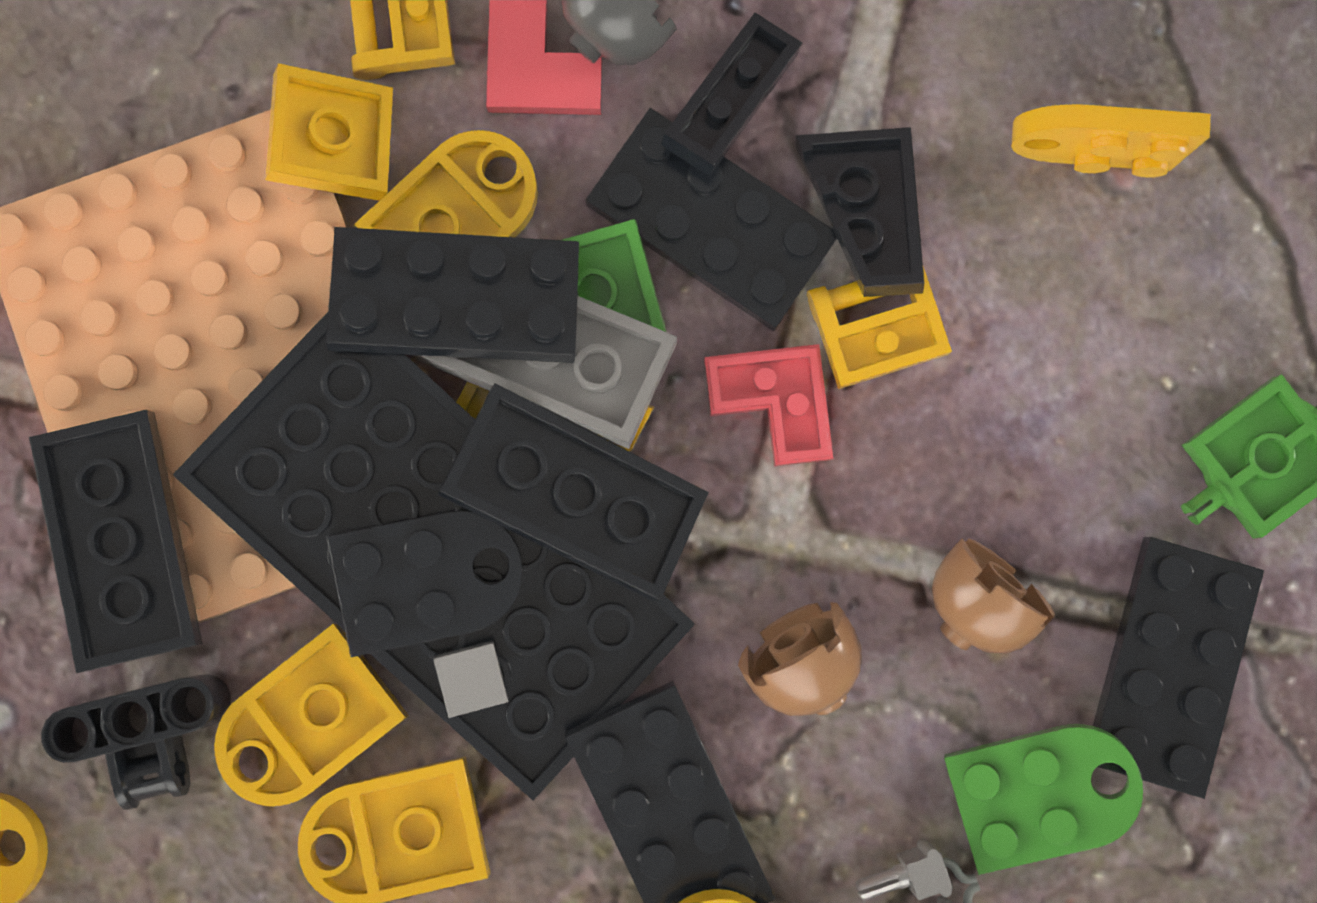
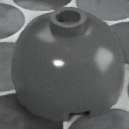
M561 0L563 16L574 31L568 42L593 64L602 56L616 65H635L649 59L677 30L675 23L670 17L663 26L656 20L657 17L653 13L658 9L659 5L655 0Z

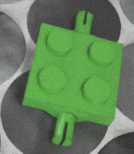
M1282 374L1269 379L1181 445L1201 470L1207 484V488L1187 503L1181 505L1184 514L1192 513L1187 518L1195 525H1199L1202 520L1223 505V507L1233 512L1252 539L1263 538L1317 497V406L1314 407L1301 399Z

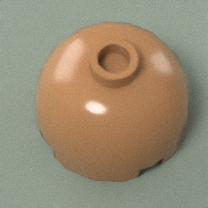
M963 538L960 539L945 556L935 572L932 594L935 608L944 620L940 625V630L947 639L962 650L967 651L973 645L988 653L1007 654L1016 651L1037 637L1054 618L1055 613L1048 601L1032 584L1025 589L1013 576L1017 571L1014 567L975 540L968 539L965 542Z
M830 602V611L823 612L818 603H813L785 614L760 632L765 643L754 654L748 645L741 653L738 667L753 692L766 706L789 716H807L813 714L827 715L844 704L847 699V693L855 684L860 673L862 652L855 629L838 603Z

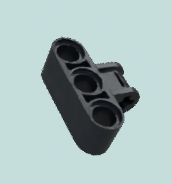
M204 674L180 678L90 701L52 713L43 725L41 743L45 752L52 759L62 763H72L105 755L113 793L119 806L123 810L134 809L138 807L141 800L168 793L173 797H180L189 792L190 771L182 734L210 727L220 722L222 716L231 705V694L227 685L219 677ZM192 687L199 689L206 699V709L201 718L193 716L186 706V697ZM134 703L140 704L147 714V725L142 733L136 731L129 721V711ZM77 718L81 719L88 729V740L84 747L79 746L72 736V726ZM158 773L159 775L151 779H144V775Z

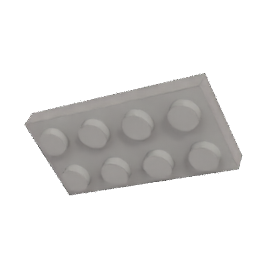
M577 296L576 356L574 363L424 355L410 356L415 360L489 391L493 384L496 383L610 442L629 449L677 345V336Z

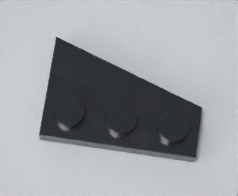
M911 127L796 135V149L863 297L922 294L925 282Z

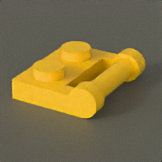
M350 0L356 54L351 57L353 76L355 78L374 80L382 78L389 73L455 65L447 0H388L393 48L386 49L378 48L373 0Z
M924 267V291L922 294H909L912 301L911 304L839 326L836 311L884 296L863 297L857 281L827 290L825 286L807 290L808 304L812 316L817 323L838 389L947 356L952 352Z

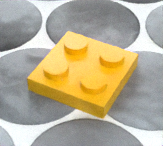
M278 63L273 74L265 180L380 201L388 192L393 87Z

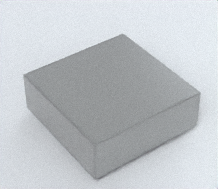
M493 640L434 656L433 660L448 718L508 702V695Z

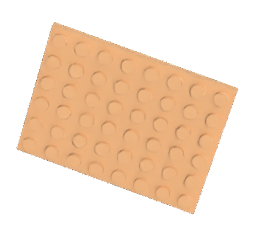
M271 110L0 207V294L47 433L142 410L155 412L198 623L296 588L294 584L178 481L173 474L328 312L335 227L349 228L337 193L265 180Z

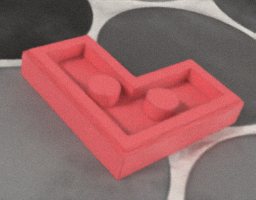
M489 0L486 95L488 113L601 115L602 56L593 64L581 53L546 52L547 0Z
M819 344L704 357L710 416L767 410L774 467L834 459Z

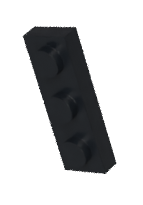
M755 12L664 133L661 146L710 177L797 57L803 42Z

